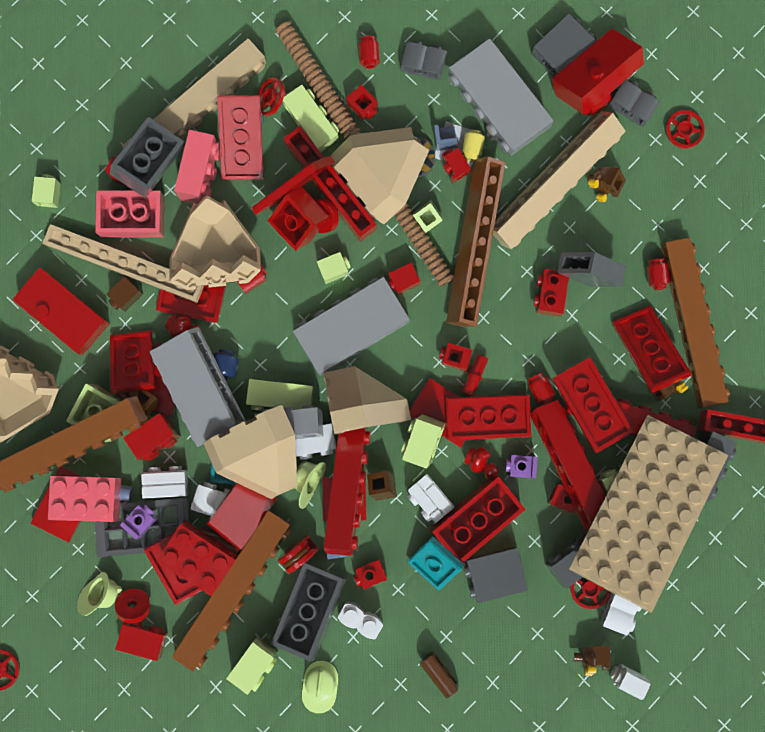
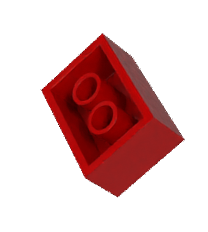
M184 520L156 561L212 597L236 561L238 554Z

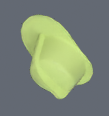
M303 461L297 468V487L295 489L300 493L299 507L301 509H304L310 502L317 485L323 478L326 463L320 462L316 465Z
M101 572L79 594L77 601L78 613L87 616L97 608L112 606L122 588L109 579L105 572Z
M316 661L306 669L302 701L311 712L324 713L330 710L335 703L338 673L331 663Z

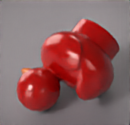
M171 315L165 324V328L169 331L172 338L189 329L199 327L192 325L191 320L187 316Z
M486 448L469 449L465 457V464L470 465L474 473L484 472L486 479L493 478L498 474V467L495 464H487L491 454Z

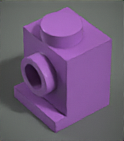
M510 455V458L506 459L505 472H508V476L536 478L538 457ZM520 462L525 464V469L522 471L518 469Z
M138 505L120 526L135 539H140L157 518L154 516L155 512L149 506L144 505L143 507ZM138 516L142 518V523L140 525H138L135 521L136 517Z

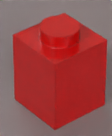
M412 263L389 273V280H387L391 290L395 291L397 296L420 285L421 282Z

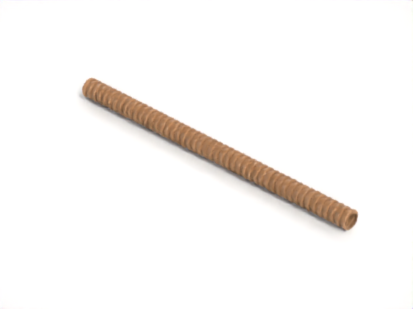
M290 21L281 23L276 28V34L279 35L283 45H286L285 48L293 56L292 59L296 61V65L300 66L299 70L303 72L306 81L310 82L309 85L313 87L314 93H317L316 96L320 98L319 101L324 103L323 107L327 109L326 112L328 114H331L330 118L334 119L333 122L341 130L340 134L344 135V140L350 135L362 134L359 133L360 129L356 128L357 124L353 122V118L349 117L350 113L346 112L343 102L339 101L340 98L336 96L335 90H332L333 87L329 85L330 82L325 80L326 76L322 74L323 71L319 69V65L315 64L316 60L312 58L308 48H305V43L302 42L299 34L295 32L296 29L292 27V23ZM406 203L395 214V219L400 222V226H403V232H407L406 236L410 237L409 241L411 243H414L413 247L417 248L416 252L418 254H421L420 258L425 260L423 263L427 264V269L432 271L430 274L434 275V280L439 282L437 285L444 286L453 280L454 275L450 274L451 270L446 268L447 264L443 263L444 259L439 257L440 253L436 252L437 248L432 246L433 242L429 241V236L425 235V231L422 230V227L415 220L412 210L408 209L409 205Z

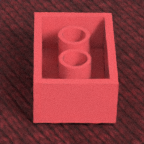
M189 130L174 189L181 201L199 204L206 195L211 197L212 188H210L211 180L214 181L216 178V161L220 160L219 143H217L214 135Z
M97 191L96 233L101 238H164V195L161 191H151L147 198H144L135 191Z
M50 476L48 520L119 521L121 478Z

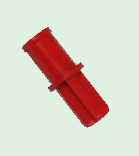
M483 355L476 356L471 371L467 372L468 378L461 390L462 393L474 397L479 381L483 380L482 374L488 363L487 357Z

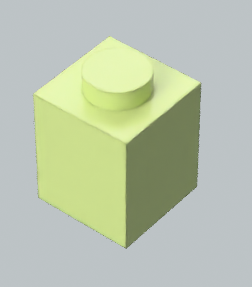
M44 174L42 177H34L32 202L41 207L58 208L61 183L52 175Z
M431 200L414 211L413 214L425 233L443 221L442 214Z
M340 252L317 261L325 284L349 275L347 269L351 268L347 257H342Z

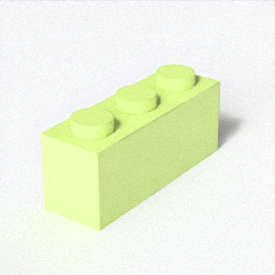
M300 85L284 96L282 103L296 124L304 130L318 150L322 152L339 140V129L333 121L330 123L327 120V113L321 105H316L314 102L315 96L309 88L306 90L303 85Z
M249 379L246 405L251 406V410L261 411L264 408H275L280 405L283 408L294 407L295 410L303 409L305 405H312L314 387Z

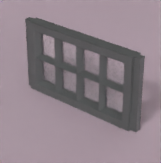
M188 498L120 503L119 521H95L97 557L145 553L144 549L175 532L184 520L190 523ZM138 505L143 507L147 505L155 512L154 516L157 520L140 539H135L120 524L125 521ZM140 516L136 517L135 520L138 525L142 523Z

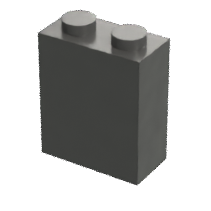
M568 14L533 47L531 55L555 77L596 42V37L592 32H587L582 27L578 18Z
M562 252L557 273L587 286L623 287L626 266L596 252Z
M516 547L466 560L467 565L464 566L466 578L470 577L472 586H469L471 598H476L477 603L528 591Z

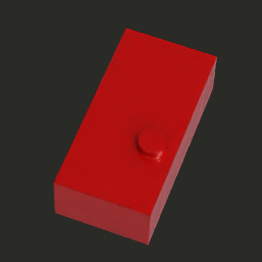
M613 28L610 29L552 78L555 96L585 115L644 65L642 46Z
M40 267L12 299L69 348L82 356L110 324Z
M496 475L493 478L487 479L429 529L440 543L463 563L526 509L500 477Z

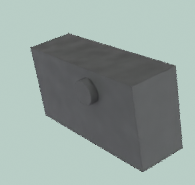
M305 562L271 645L307 661L315 660L347 578L310 562Z

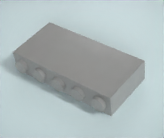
M488 39L449 67L448 79L450 83L460 89L461 96L466 103L470 102L474 108V114L479 120L483 119L489 134L496 136L503 152H508L512 156L551 128L554 120L491 39Z
M384 277L372 279L367 283L368 286L362 290L360 288L355 289L346 300L339 299L331 304V309L326 312L324 309L313 315L314 319L309 322L304 320L295 326L296 329L293 332L319 376L410 322V319Z
M199 327L189 329L150 351L153 363L157 366L162 380L171 394L172 401L176 404L182 421L186 424L191 439L197 447L204 445L203 443L211 437L229 431L230 428L246 421Z

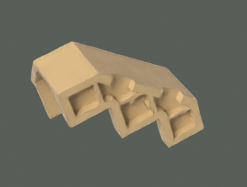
M408 127L350 135L330 156L335 161L332 164V168L338 175L342 174L348 181L346 186L356 198L360 197L366 205L364 209L368 214L382 224H385L406 205L429 149L424 147L420 140L413 136L412 128Z
M206 195L198 205L196 203L193 204L170 257L169 281L186 290L196 289V286L209 285L210 288L226 286V282L239 281V284L250 282L261 271L259 246L224 199L220 203Z
M0 346V443L48 415L59 390L54 375L47 371L44 373L34 368L35 364L21 356L17 359L9 354V349Z
M353 366L324 372L334 434L397 422L399 424L411 420L406 398L357 367Z
M282 405L256 415L255 418L244 421L230 428L229 431L217 434L203 443L217 474L261 495L273 499L297 487L295 433Z

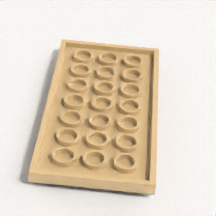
M647 415L569 570L652 613L728 455Z

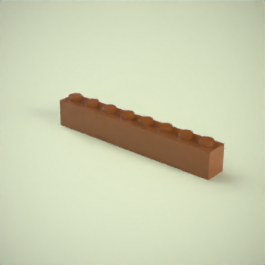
M487 156L475 160L446 320V323L461 327H476L478 323L505 168L504 161Z
M690 238L665 242L661 246L663 259L668 264L669 285L688 367L691 372L697 407L703 408L727 403L730 396L729 389L724 385L723 377L725 372L718 359L720 356L719 347L714 342L715 329L713 324H710V307L705 303L704 299L706 291L699 277L701 274L700 265L696 263L694 256L696 255L695 244L691 243Z
M138 397L127 398L0 461V491L3 490L4 493L10 492L17 488L15 484L19 482L22 485L34 480L33 476L36 474L42 476L51 472V467L57 465V468L69 463V458L73 456L77 459L86 455V450L91 447L95 450L106 445L104 441L107 439L114 441L123 437L122 432L128 429L129 432L141 428V423L148 419Z
M268 510L172 655L173 659L192 672L197 667L202 668L208 659L205 654L209 648L213 650L220 640L217 636L221 630L225 632L231 624L230 616L233 612L236 614L239 612L244 604L241 601L245 594L250 595L256 586L253 583L257 576L262 577L268 568L265 563L269 557L273 559L280 549L277 545L281 539L285 541L292 530L289 529L291 523L273 511Z

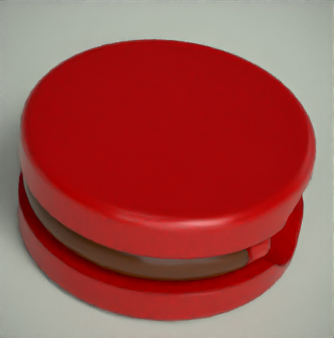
M305 535L284 551L277 561L290 574L307 562L318 551V546L311 541L309 535Z

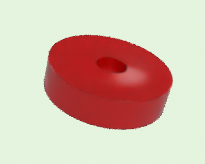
M327 199L317 200V204L330 216L318 232L328 233L335 230L339 222V215L335 205Z
M128 589L122 592L115 601L116 615L125 623H138L145 619L150 612L149 597L144 591L139 589Z

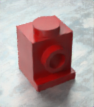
M362 85L346 98V105L363 121L366 118L372 119L378 112V101ZM362 104L367 105L364 110L360 107Z
M451 148L441 155L444 162L442 166L448 175H452L450 179L452 184L470 174L471 168L459 148L454 151Z
M448 343L447 347H442L439 359L443 360L441 365L466 372L472 349ZM456 354L458 360L452 361L450 356Z
M555 484L548 504L571 514H574L575 511L572 501L569 504H566L564 498L569 496L565 487Z
M379 558L356 568L357 574L353 575L357 586H362L364 590L388 580ZM370 571L374 576L372 579H367L365 574Z

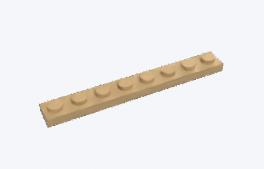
M51 224L42 243L198 303L204 285L196 286V289L186 290L169 281L168 268Z

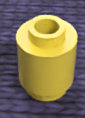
M470 130L469 133H465L461 153L466 161L475 162L479 157H482L485 136L481 135V131Z

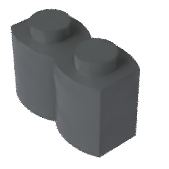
M419 41L407 42L400 71L440 80L447 51L436 45L426 47Z
M624 81L609 103V106L632 122L644 127L660 102L654 94L641 91L635 82Z

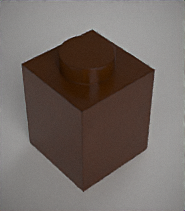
M124 276L106 295L110 298L108 302L116 310L120 308L126 312L143 293Z
M383 471L367 474L369 496L376 501L397 497L395 476L390 472Z

